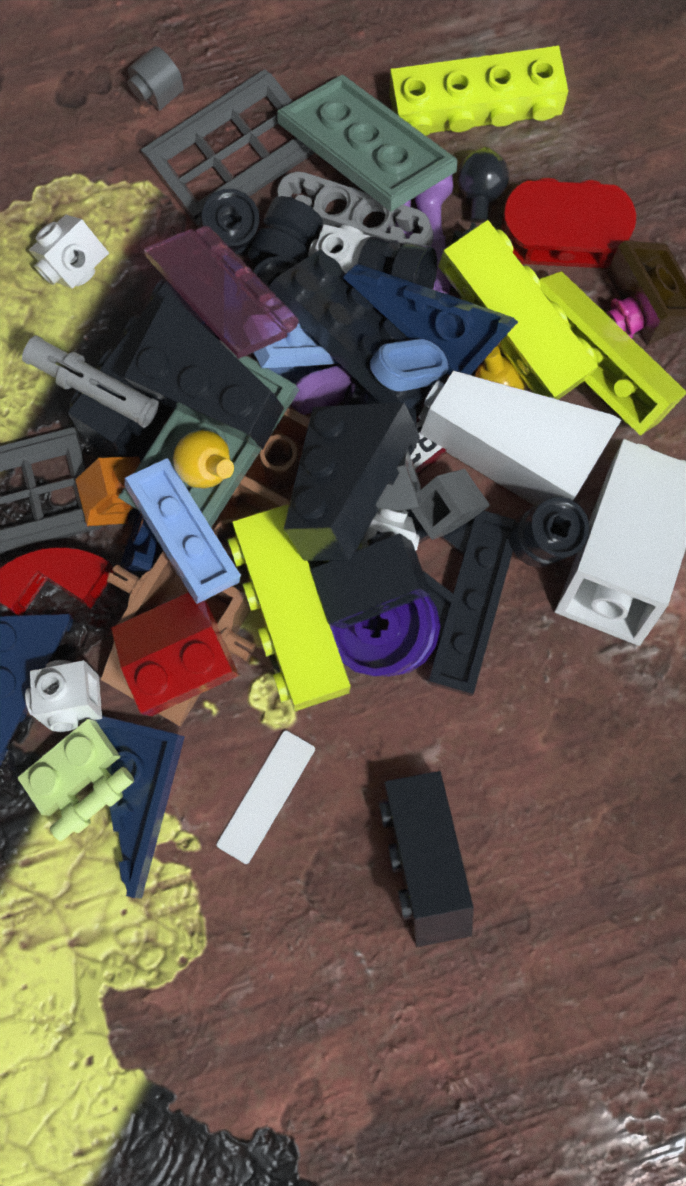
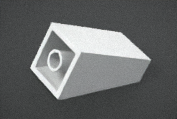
M456 371L452 372L445 384L437 380L425 399V406L418 417L424 421L420 432L421 435L443 447L450 455L534 506L555 497L573 500L621 419L611 414Z
M623 439L610 465L589 520L588 539L584 547L576 554L555 613L640 646L669 604L686 549V461L664 455L646 445L636 444Z

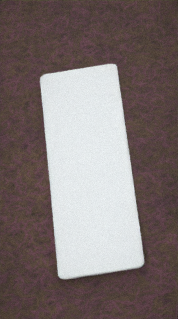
M289 731L282 733L217 843L218 848L245 864L250 862L315 751L314 746Z

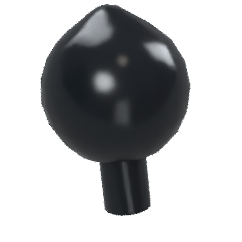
M481 147L467 155L459 165L457 172V182L460 191L468 200L472 201L470 221L475 223L487 221L489 202L497 200L504 193L509 181L507 163L501 155L489 147Z

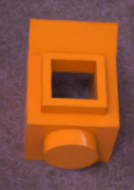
M139 456L98 458L75 479L87 527L127 524L129 511L134 507L118 497L125 488V477L134 474L141 463Z

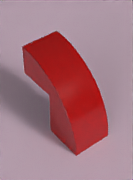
M48 548L27 553L0 568V604L14 614L22 616L45 582L48 581L91 609L109 584L107 579L110 572L115 575L112 570L113 566L109 561L98 555L72 548Z

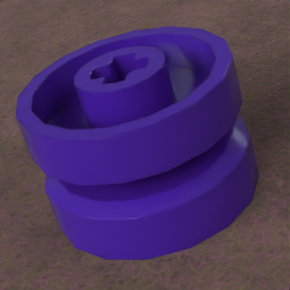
M428 595L345 629L330 625L342 663L357 673L375 677H391L410 673L427 661L437 645L440 622L437 607ZM383 619L389 621L388 630L380 629V623Z

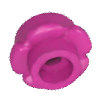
M627 297L623 300L615 298L611 301V310L607 311L606 314L626 334L633 338V334L642 330L645 326L644 317L639 305L632 297Z

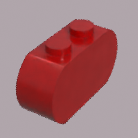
M541 178L536 181L527 180L517 186L508 197L500 230L510 239L513 246V254L521 264L608 268L618 246L624 241H629L636 225V210L628 194L616 185L602 184L596 180H585L580 183L559 182L553 178Z

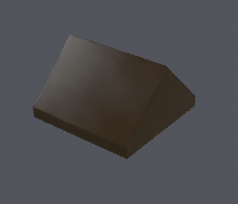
M624 241L615 252L607 275L621 300L632 297L639 305L645 323L644 328L639 332L646 345L648 346L686 328V277L668 245L638 241Z

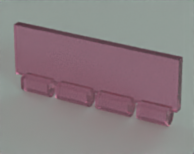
M209 226L197 229L196 233L190 229L144 248L145 256L238 359L288 337L287 333L297 327L298 318L279 298H276V295L255 273L251 272V269L232 249L228 248L227 244Z

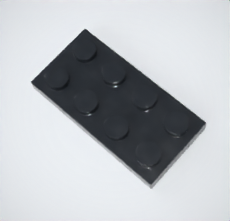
M319 249L273 280L266 291L379 403L404 402L410 412L429 394L434 385L405 391H394L384 386L374 376L370 367V361L380 347L384 344L408 341L410 339L343 278L346 273L342 270L340 264L334 258L328 256L322 249ZM447 373L440 379V382L447 377Z

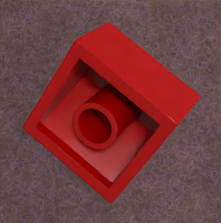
M189 592L112 627L120 668L140 714L156 715L240 676L206 600L196 604Z

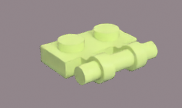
M91 719L83 722L18 777V780L41 815L51 816L60 808L62 817L50 826L51 833L59 841H63L73 832L80 833L91 824L90 818L106 804L110 807L123 797L122 791L134 782L133 776L124 767H121L112 776L108 772L107 768L116 762L120 755L98 723ZM92 781L94 791L79 802L75 795Z

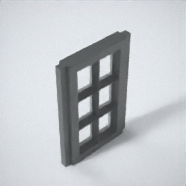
M266 69L141 149L148 164L198 228L205 202L213 193L222 189H237L251 196L315 153L299 139L294 138L270 154L257 137L278 124V114L253 131L239 115L266 96L277 110L293 102ZM232 119L244 136L215 154L203 137ZM250 142L262 157V160L234 178L221 160ZM196 143L208 160L180 178L168 160ZM214 166L226 184L198 202L185 184Z
M76 427L0 446V472L22 466L27 487L24 490L1 495L0 504L29 497L34 517L32 521L0 529V555L101 528V526L87 527L75 480L87 469ZM66 455L71 477L36 486L31 464ZM74 486L79 508L43 517L39 494Z

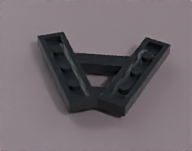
M407 509V516L412 518L416 534L419 535L418 544L428 540L430 537L412 510ZM482 511L464 525L441 536L443 540L462 553L464 557L454 593L423 571L431 592L429 596L437 607L440 622L438 636L440 643L428 684L468 696L474 695L513 553L510 543V531L515 519ZM308 561L310 570L323 565L324 561Z

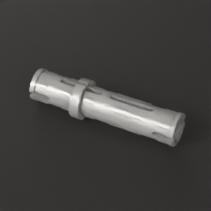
M37 335L28 341L23 350L22 361L56 378V383L64 389L72 387L102 405L130 418L144 428L153 420L159 405L157 400L143 395L118 379L85 363L84 356L76 352L68 354ZM58 362L70 368L71 370L82 375L83 377H78L77 375L69 372L63 367L56 365V363ZM97 385L103 386L104 388L114 392L115 394L125 398L126 400L122 401L121 399L100 389L99 387H97Z

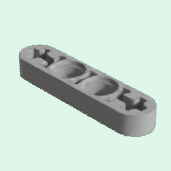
M305 172L290 173L279 183L278 196L291 197L293 193L300 194L305 189L308 197L298 195L295 199L304 202L319 213L323 219V226L324 224L337 228L341 225L352 226L365 235L398 240L401 246L405 243L432 245L434 235L430 220L420 210L401 205L390 212L366 192ZM343 199L347 201L346 208L341 213L336 215L325 213L326 206L332 200ZM378 211L385 214V219L379 226L367 228L363 225V220L369 213ZM395 220H397L399 227L395 226ZM416 226L419 227L420 234L413 233L409 239H406L403 230L412 232Z

